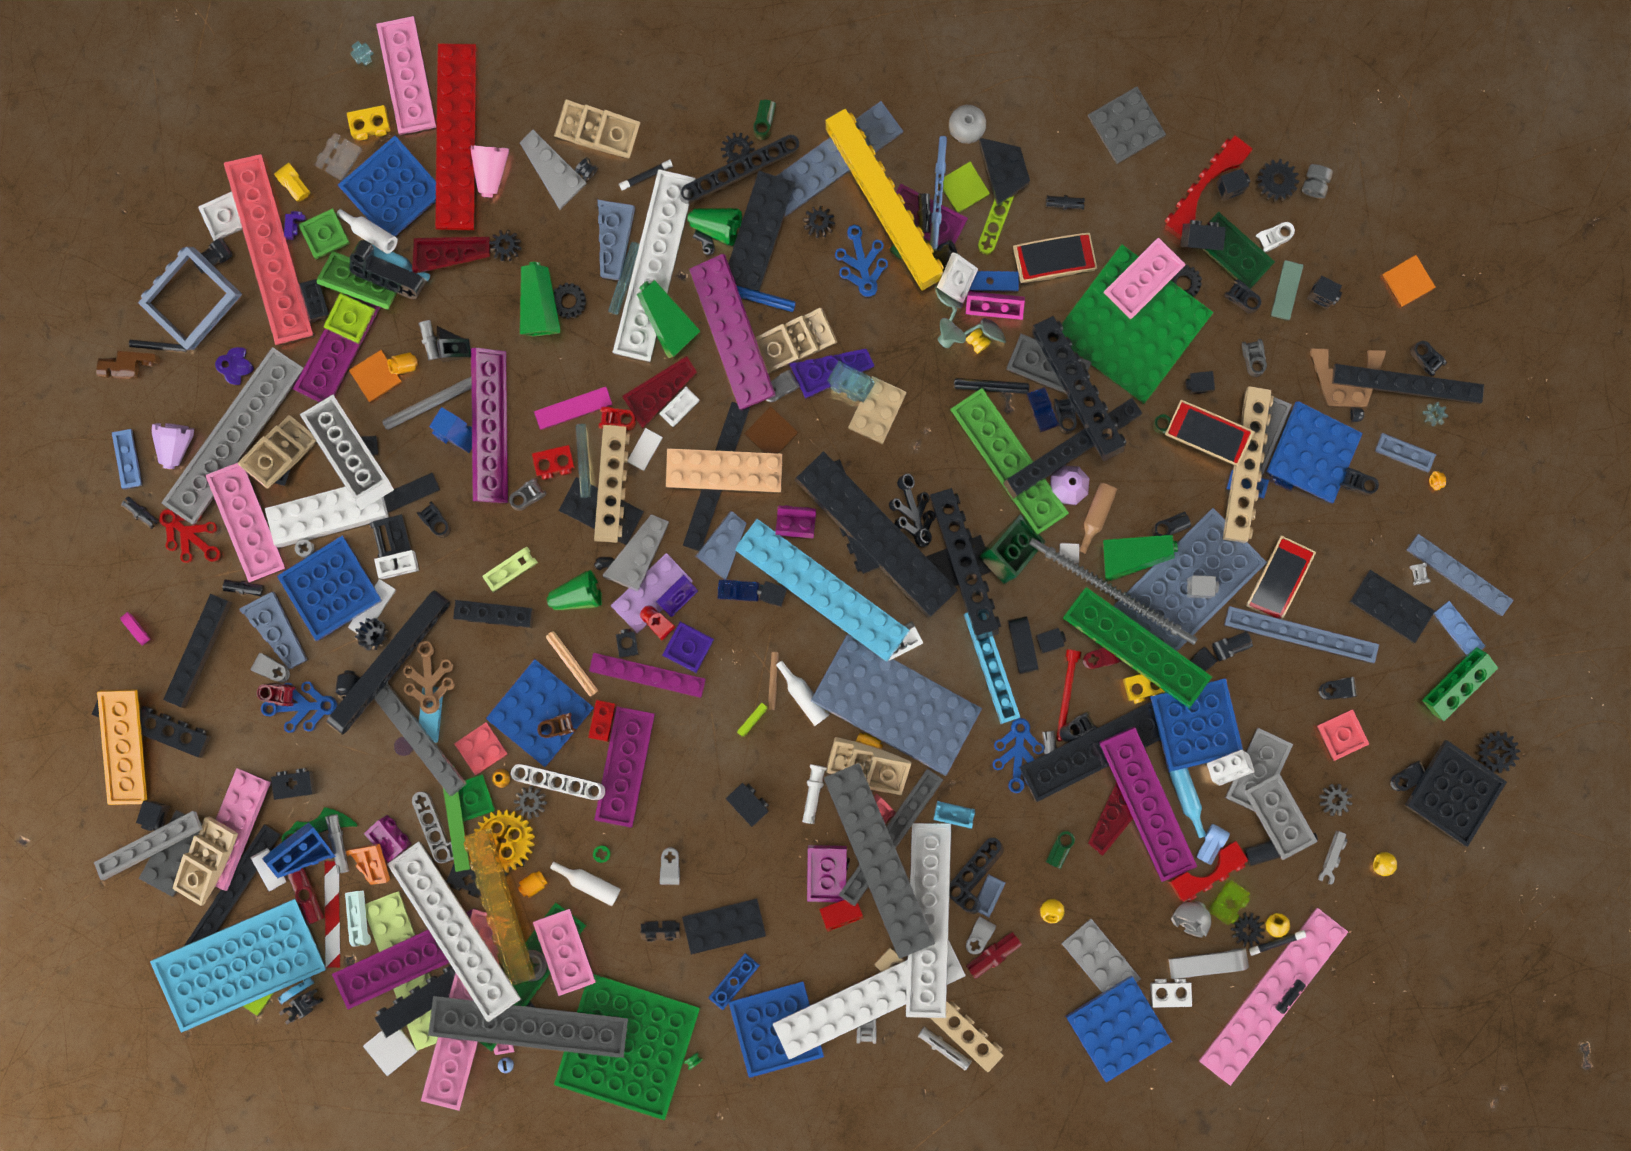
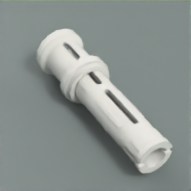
M810 764L811 774L810 779L807 780L809 789L802 822L814 824L820 789L824 787V771L827 770V767Z

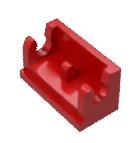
M846 900L819 909L827 932L864 919L859 904L857 903L854 907Z

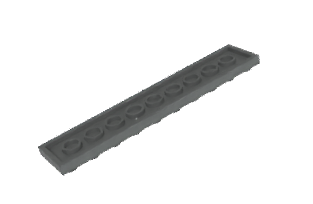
M860 763L824 777L898 958L901 959L934 945L935 942Z
M433 996L428 1036L623 1058L628 1018L512 1005L488 1022L472 1000Z

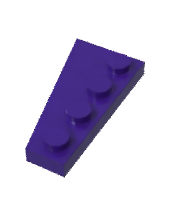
M867 349L789 363L805 399L874 367Z

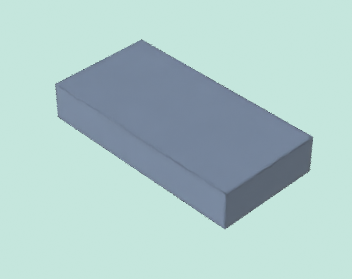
M989 874L987 875L977 896L981 903V909L978 913L990 917L1005 882Z

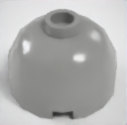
M963 105L952 112L948 128L950 134L959 142L970 144L978 141L984 134L986 119L984 113L978 107Z
M1199 901L1181 904L1171 918L1175 926L1179 927V925H1182L1186 928L1184 932L1196 937H1203V935L1206 937L1211 927V915L1205 908L1206 906Z

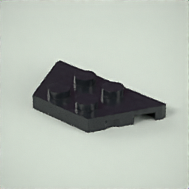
M980 138L979 145L996 205L999 207L1009 197L1012 198L1020 189L1029 185L1030 178L1021 147Z

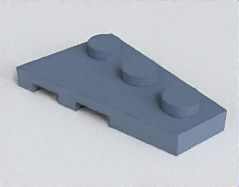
M730 511L696 554L699 560L724 580L727 579L736 554L735 549L741 540L746 522Z

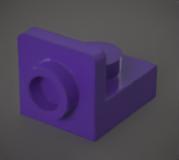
M292 211L291 214H285L284 237L286 240H295V235H298V224L296 222L307 221L306 216L302 215V212Z

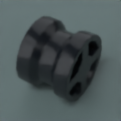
M586 157L577 165L575 172L580 173L583 179L588 181L594 176L599 167L593 165L590 159Z

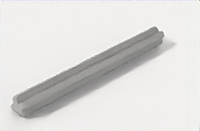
M472 377L382 421L384 427L389 430L471 389Z

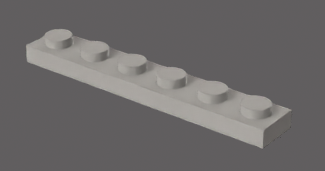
M192 811L94 862L100 880H106L202 830L197 813Z

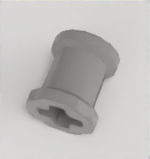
M305 539L299 540L295 545V551L299 556L307 558L315 553L314 544ZM302 546H307L308 552H303Z
M1427 563L1410 566L1415 580L1413 585L1431 582L1427 576Z

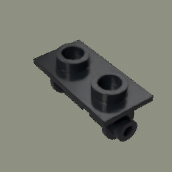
M676 920L662 921V928H658V921L644 922V924H641V939L647 942H655L658 939H664L665 941L680 939V922H676Z

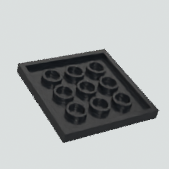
M1444 740L1405 806L1461 845L1468 847L1507 781L1448 740Z

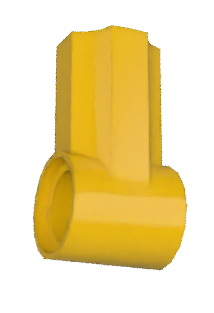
M289 162L274 173L279 182L288 189L297 202L303 201L311 193Z

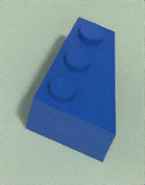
M441 407L429 426L433 430L432 434L442 442L447 444L449 441L470 453L472 450V427L467 426V423Z
M308 822L266 854L262 860L278 879L299 871L306 866L315 865L320 861L336 856Z

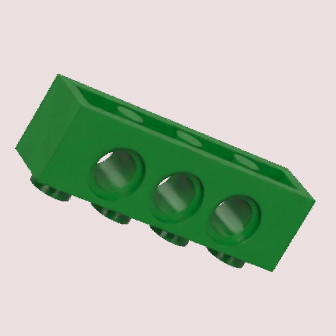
M1476 647L1422 701L1434 716L1445 721L1498 667L1488 653Z

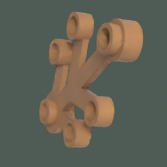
M423 641L419 643L417 651L423 657L424 677L417 673L411 665L403 668V674L425 688V695L419 692L412 683L406 684L404 691L408 696H413L421 702L420 707L423 712L432 714L439 709V699L444 693L454 688V681L447 677L442 680V685L433 694V687L446 672L452 671L453 664L448 659L443 660L440 667L432 675L431 656L434 653V647L430 642ZM425 649H430L428 653H424ZM445 664H450L448 668H444ZM412 669L410 674H406L407 670ZM446 682H451L449 686H445ZM410 687H413L412 692H408ZM430 702H433L432 707H428Z

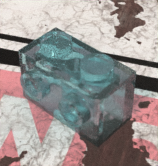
M838 361L828 378L832 390L839 394L841 392L846 393L847 397L855 402L859 400L864 403L875 384L870 376L841 361Z

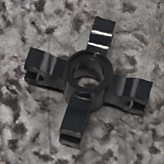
M316 989L310 990L306 994H301L289 1003L290 1007H286L279 1012L280 1016L284 1013L289 1015V1019L285 1021L287 1025L297 1019H302L314 1010L313 1006H317L324 1001L322 998L319 1000L314 999L313 995L317 992Z

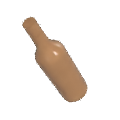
M1105 483L1099 484L1084 522L1085 536L1079 552L1086 554L1093 537L1101 532L1118 490L1115 487Z

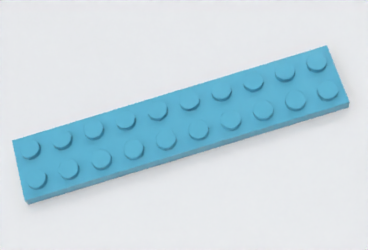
M756 519L735 550L887 662L910 630L782 536L775 535V531Z

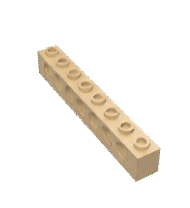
M1248 386L1245 391L1240 425L1250 429V424L1256 423L1259 426V431L1255 432L1251 439V442L1256 444V450L1250 451L1247 448L1240 466L1234 465L1222 538L1224 540L1246 543L1248 539L1252 538L1253 528L1250 525L1251 520H1254L1256 515V509L1253 506L1254 501L1258 500L1259 490L1256 489L1257 482L1261 481L1262 471H1259L1260 463L1263 464L1265 452H1262L1263 444L1266 445L1268 437L1265 429L1266 426H1269L1271 415L1268 414V409L1272 407L1274 398L1271 395V390ZM1254 404H1259L1262 407L1261 413H1256L1253 410ZM1246 460L1253 463L1252 470L1245 468L1244 462ZM1242 479L1249 480V489H1245L1242 487ZM1239 498L1247 500L1246 508L1240 507L1238 504ZM1236 517L1244 519L1245 524L1243 527L1236 524Z
M889 947L874 965L882 972L891 968L894 963H901L904 960L898 958L895 948L891 949ZM946 1001V1018L931 1019L985 1071L989 1072L1004 1056L1001 1053L1003 1049L995 1041L991 1043L986 1038L989 1035L981 1028L977 1030L973 1026L975 1022L967 1014L963 1017L958 1012L960 1008L953 1001L950 1004ZM953 1016L958 1017L960 1020L956 1027L949 1025V1019ZM966 1030L973 1031L974 1036L971 1040L963 1038V1033ZM985 1043L988 1046L986 1053L981 1054L977 1051L979 1044Z

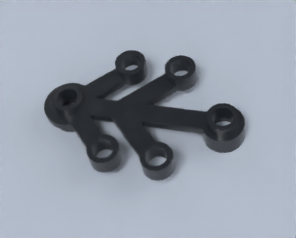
M904 474L899 477L897 485L904 491L909 508L902 504L898 498L889 502V508L892 511H900L913 521L914 526L909 524L905 517H899L895 520V525L899 529L904 528L912 534L918 546L925 547L932 540V534L929 529L936 515L932 510L924 512L926 504L930 501V496L927 492L917 495L918 505L916 507L911 488L915 485V480L912 475ZM922 514H923V520H924L923 526H922V523H921Z

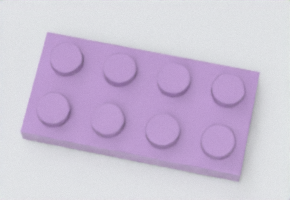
M666 553L647 571L639 591L629 588L611 607L638 634L647 625L640 618V612L645 606L651 605L660 613L663 609L656 601L682 575L691 583L693 580Z

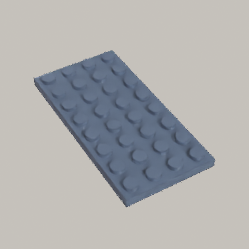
M1212 508L1177 542L1178 552H1174L1175 558L1154 565L1126 592V595H1131L1132 599L1136 598L1135 601L1137 602L1140 600V604L1145 603V607L1149 606L1150 610L1154 609L1155 613L1159 612L1160 616L1164 615L1165 619L1169 618V622L1173 621V624L1181 625V629L1194 635L1267 562L1247 542L1242 543L1222 539L1225 519ZM1191 576H1214L1216 581L1219 582L1218 593L1210 599L1187 598V578ZM1118 600L1113 605L1174 650L1178 651L1187 642L1178 635H1172L1170 630L1166 631L1165 627L1161 628L1162 625H1157V622H1152V619L1148 620L1147 616L1143 617L1142 613L1138 614L1137 610L1133 611V607L1128 608L1129 605H1124L1123 601L1119 602Z
M849 634L846 635L811 699V702L944 776L949 772L982 710L977 705L896 660L891 659L886 662Z

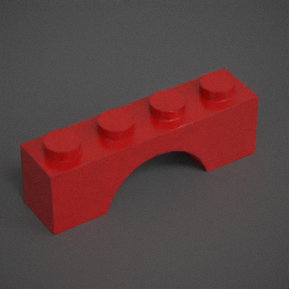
M1232 841L1219 850L1217 866L1209 875L1195 877L1188 872H1184L1168 882L1180 901L1184 902L1186 900V902H1190L1197 897L1196 894L1201 890L1206 892L1213 888L1212 884L1217 880L1222 882L1230 877L1228 873L1233 870L1238 872L1246 867L1245 863L1249 860L1237 841Z

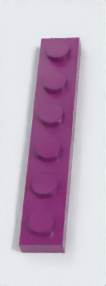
M593 653L589 672L702 698L706 681L704 678Z

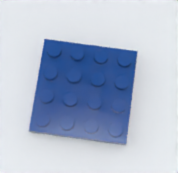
M396 136L392 137L338 184L369 221L393 236H397L436 202V181Z
M1295 402L1267 472L1329 503H1334L1341 487L1339 485L1343 482L1346 474L1345 469L1349 467L1363 433L1301 402Z
M344 536L339 537L277 576L315 641H319L382 602L381 597Z
M534 659L486 719L542 766L546 767L574 732L546 739L539 735L538 725L542 721L571 713L572 716L570 718L573 728L577 730L594 707ZM545 724L541 728V732L544 735H548L552 731V727L549 724Z
M1226 678L1208 682L1190 709L1168 693L1150 696L1169 772L1212 762L1243 750Z
M1132 975L1066 1016L1105 1082L1110 1081L1172 1042Z
M803 981L728 1002L749 1078L824 1057L821 1045L792 1059H788L773 1026V1023L810 1006Z

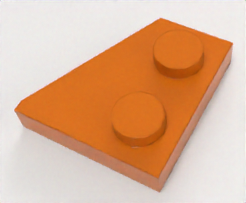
M380 843L349 848L345 851L347 856L351 855L357 862L356 867L364 874L365 879L370 885L386 883L390 880Z

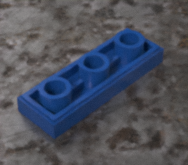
M977 271L969 291L1018 292L1019 273L1009 271ZM991 279L993 284H988L986 280Z
M745 953L708 999L721 1010H724L729 1004L728 1002L734 998L760 965ZM732 978L737 979L738 983L736 985L730 983Z

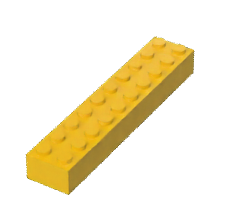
M845 108L826 119V130L921 291L940 281L944 267L939 259L935 260L932 246L929 242L925 243L923 231L919 226H915L913 222L915 219L911 211H906L903 205L905 202L900 193L896 194L892 179L885 176L884 171L886 170L881 161L877 162L873 147L866 144L864 132L861 128L857 129L855 124L857 121L852 112L848 113Z

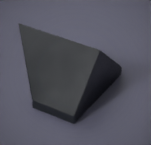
M437 326L436 340L439 358L442 362L471 357L469 338L460 337Z

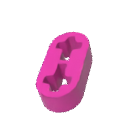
M129 612L120 617L123 624L142 646L150 640L148 634Z

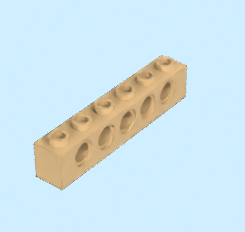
M603 425L594 541L617 543L618 537H622V526L619 525V518H623L624 507H620L621 500H625V488H622V481H626L627 470H623V465L628 462V451H625V444L629 445L630 433H626V427ZM612 444H618L620 445V449L612 450L610 446ZM611 462H616L619 464V467L612 469L608 465ZM614 480L617 482V486L612 488L607 483ZM608 499H614L616 504L608 506L605 502ZM608 517H611L614 519L615 522L611 525H608L604 522V520Z

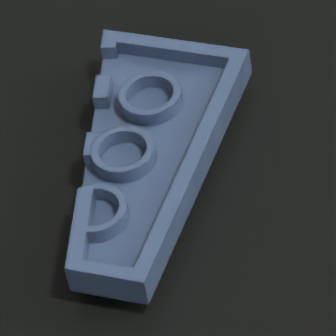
M597 200L600 230V276L620 281L635 206Z
M270 592L239 609L250 620L249 622L260 632L263 639L271 645L274 652L289 669L308 660L275 592Z

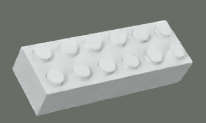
M334 395L300 414L360 510L394 490Z
M346 487L265 508L273 543L278 548L296 544L302 539L311 540L389 518L384 496L360 510Z

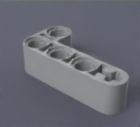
M417 792L412 798V804L433 858L438 863L454 860L452 844L447 839L430 794L427 792ZM420 795L421 797H426L424 805L425 807L430 806V810H424L423 812H421V809H424L423 804H418V800H420ZM427 813H431L434 817L431 824H427L424 820ZM434 831H438L441 835L438 842H434L431 838ZM466 840L467 852L469 853L471 846L469 841ZM441 849H445L448 853L445 860H441L438 856V852Z
M1246 948L1168 959L1171 979L1236 972L1249 968Z

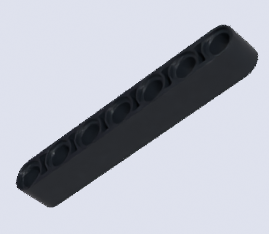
M787 135L684 185L680 191V200L685 204H691L794 154L799 147V139L794 135ZM792 141L795 148H787L785 142ZM775 149L778 156L771 157L768 150ZM758 157L761 160V164L754 165L751 159ZM741 165L744 168V172L741 174L737 173L735 166ZM718 174H725L727 181L721 182L718 179ZM704 181L708 182L711 188L704 190L701 187V183ZM691 190L694 196L687 198L684 196V191Z

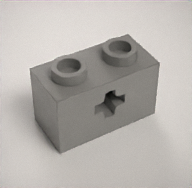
M1191 576L1187 578V598L1210 599L1218 593L1219 582L1216 581L1214 576Z

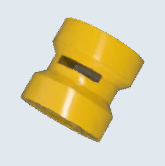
M981 328L976 329L966 338L967 343L973 345L974 351L977 354L992 343L988 337L983 335Z

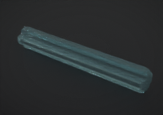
M632 242L628 250L620 280L617 283L608 312L618 315L633 273L639 243Z
M577 424L576 440L580 496L587 498L591 496L587 431L585 424Z

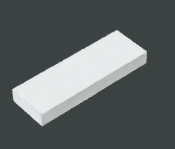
M379 579L375 589L382 602L354 618L348 628L356 632L355 629L361 627L359 622L365 623L366 618L371 620L373 618L378 619L396 589Z

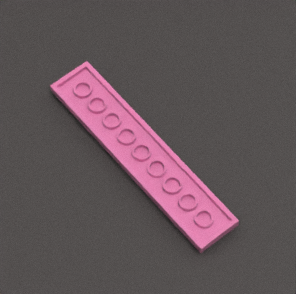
M1316 908L1299 931L1304 930L1306 937L1287 945L1199 1061L1230 1086L1285 1014H1281L1275 1008L1278 1002H1282V997L1290 987L1293 988V983L1297 979L1301 980L1307 987L1347 935V930L1320 909Z
M473 909L470 920L499 964L511 919ZM455 972L449 998L474 1001ZM438 1037L421 1098L422 1102L460 1110L477 1041Z

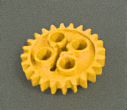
M498 810L497 816L490 812V819L484 816L485 823L478 822L481 828L474 829L477 836H472V839L476 841V843L472 844V847L477 848L473 853L480 855L477 860L479 862L484 861L483 866L485 868L489 866L491 871L496 868L499 873H501L502 868L507 873L509 872V867L516 870L517 863L523 866L521 860H529L526 853L532 854L529 847L535 845L530 841L535 836L529 834L533 830L531 827H527L529 822L527 820L523 821L524 817L521 815L517 817L515 811L510 815L508 810H505L504 815ZM502 825V830L499 833H495V827ZM519 831V837L512 840V834ZM506 839L507 841L506 843H500V840ZM493 842L495 844L493 850L487 851L488 844ZM508 849H512L511 856L505 858V851Z

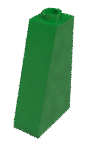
M529 262V265L521 266V335L535 337L560 333L549 268L541 266L540 262Z
M655 280L645 281L639 287L641 291L637 293V296L667 357H674L700 330Z
M1173 535L1103 540L1105 578L1107 581H1113L1174 559V552H1178V543L1174 541Z

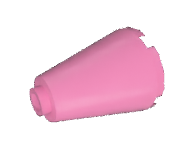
M471 146L477 190L479 193H482L481 197H493V194L498 192L509 149Z

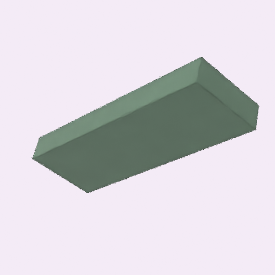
M1284 261L1270 316L1290 320L1303 269L1302 264Z

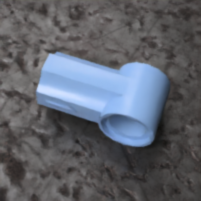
M1212 824L1196 857L1212 865L1220 848L1225 845L1230 833Z

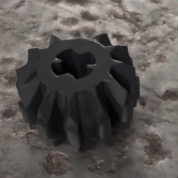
M823 206L819 207V211L812 207L813 213L810 211L806 212L809 218H803V222L808 223L804 226V229H810L808 233L810 236L815 232L816 238H819V233H822V236L825 238L827 236L825 231L833 232L831 227L835 226V222L830 220L834 219V214L828 215L830 212L829 208L823 212ZM820 218V221L823 219L821 226H818V223L817 225L815 224L816 219Z
M508 229L505 235L502 230H499V237L493 234V238L496 241L489 242L490 245L494 246L490 248V252L495 253V259L500 257L501 262H504L506 257L511 262L512 255L516 258L519 256L515 251L522 250L518 246L521 240L516 239V233L510 236L511 232ZM504 242H507L508 249L501 247Z
M366 618L365 623L359 622L361 627L355 629L358 634L354 637L358 640V645L370 651L371 648L377 650L378 645L383 646V640H388L385 636L388 630L385 628V624L377 618L372 620Z

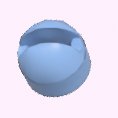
M504 1057L498 1062V1069L502 1073H509L514 1067L512 1059ZM503 1061H506V1071H504Z

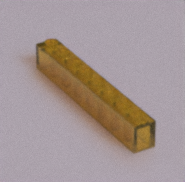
M485 829L464 836V848L470 855L471 860H469V864L476 875L475 884L482 895L480 898L483 908H486L488 915L486 916L488 926L492 928V941L498 948V961L503 965L505 975L512 986L536 979L491 829Z

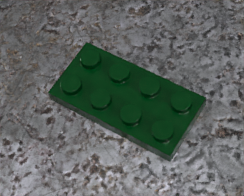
M1218 211L1209 222L1219 223V227H1226L1223 250H1202L1235 279L1240 280L1251 289L1275 261Z

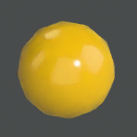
M1388 852L1377 854L1373 863L1374 871L1381 876L1392 875L1397 869V860L1394 855Z
M1056 899L1046 900L1040 908L1042 918L1049 923L1059 922L1065 914L1064 906Z
M1280 913L1270 915L1265 923L1267 932L1273 937L1285 936L1290 929L1289 919Z

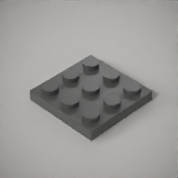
M1138 87L1088 114V118L1116 164L1166 136Z

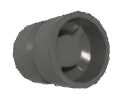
M1311 164L1306 175L1308 179L1304 181L1302 192L1312 197L1325 198L1329 188L1326 184L1330 183L1333 171L1321 165Z

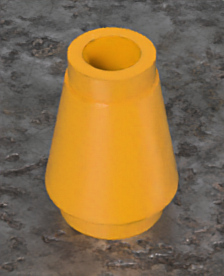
M500 768L493 772L492 782L496 787L503 788L510 783L511 776L506 769ZM498 774L502 775L503 777L502 781L500 782L496 780L498 778Z

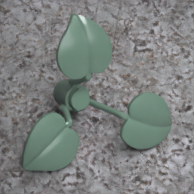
M938 285L935 286L936 294L941 302L953 309L949 319L942 318L940 320L941 335L938 337V341L943 347L950 348L954 342L964 343L966 335L978 328H982L983 333L994 340L1003 343L1007 342L1001 328L987 318H983L981 323L965 332L955 326L952 320L957 308H962L963 303L957 302L937 288Z

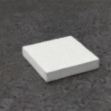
M232 191L198 207L213 241L242 230Z
M952 252L937 288L957 302L963 303L978 268L960 255Z
M401 1029L388 1038H385L381 1031L363 1046L386 1076L390 1075L418 1052Z

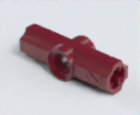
M304 868L288 874L295 892V898L301 906L308 925L324 919L315 896V890L311 887ZM304 889L308 890L310 894L307 900L301 897V892Z
M1011 932L997 943L988 946L981 952V955L965 966L972 976L977 979L990 968H995L1002 963L1008 955L1021 947L1022 944L1016 935Z

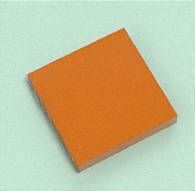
M1417 255L1383 274L1384 279L1401 307L1435 288L1434 283Z
M382 350L349 370L370 403L402 383L398 375L390 373L387 363L388 359Z

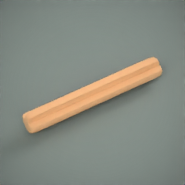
M554 631L550 632L546 636L547 640L589 696L596 694L598 689Z

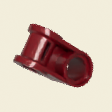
M1104 647L1088 652L1083 657V664L1088 669L1106 667L1122 662L1121 659ZM1091 655L1093 658L1096 657L1097 661L1094 662V665L1093 663H1089L1088 659L1091 658Z
M277 683L262 684L257 688L256 693L258 699L263 702L275 703L280 706H294L292 697L296 686Z

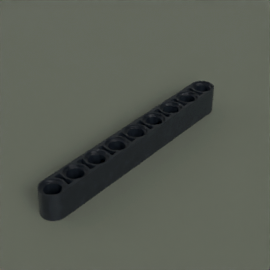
M433 590L330 714L326 723L341 735L345 734L441 618L451 602L436 590Z

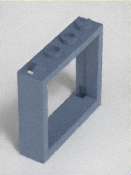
M184 247L178 252L177 259L166 266V271L163 275L158 276L153 281L154 285L150 290L147 289L141 295L142 299L138 303L186 350H194L241 297L242 293L194 247ZM191 258L226 294L189 337L186 338L151 302L185 262Z

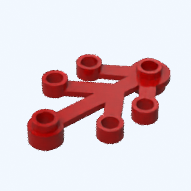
M165 509L160 513L159 521L162 526L166 527L167 542L165 546L169 551H175L178 548V543L174 540V528L180 532L182 552L180 559L182 562L190 563L193 560V555L189 549V540L204 552V556L208 561L216 562L220 559L221 551L217 547L207 545L194 534L200 532L215 533L217 525L214 522L184 526L179 521H184L185 519L172 510ZM203 514L200 516L197 522L202 520ZM168 515H171L173 518L171 522L166 520ZM210 524L214 525V529L212 531L208 530V526ZM170 542L175 543V547L172 549L169 548ZM212 551L217 553L215 558L210 556ZM185 554H189L190 556L189 560L185 561L183 558Z

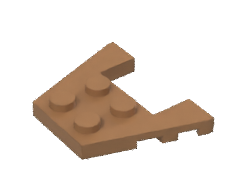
M1310 349L1327 407L1366 408L1373 389L1332 384L1333 369H1328L1329 349ZM1368 350L1367 368L1380 370L1386 351Z

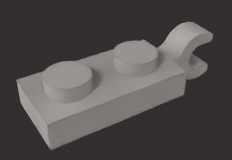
M1335 832L1323 865V871L1319 875L1320 881H1323L1324 876L1328 875L1330 877L1328 884L1332 885L1334 883L1335 877L1332 870H1334V867H1338L1341 859L1339 853L1346 846L1347 839L1345 838V833Z

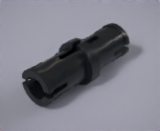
M918 194V211L916 212L919 227L923 233L931 232L930 216L932 213L930 211V194Z
M1064 195V197L1046 196V207L1063 208V210H1067V208L1084 210L1085 198L1068 197V195Z
M129 496L125 498L127 503L125 501L122 502L121 506L132 513L136 520H141L150 529L155 527L153 523L157 525L159 519L147 512L144 506L138 505Z
M225 579L223 582V591L239 593L242 596L246 594L262 597L263 585L247 583L244 580L239 582Z

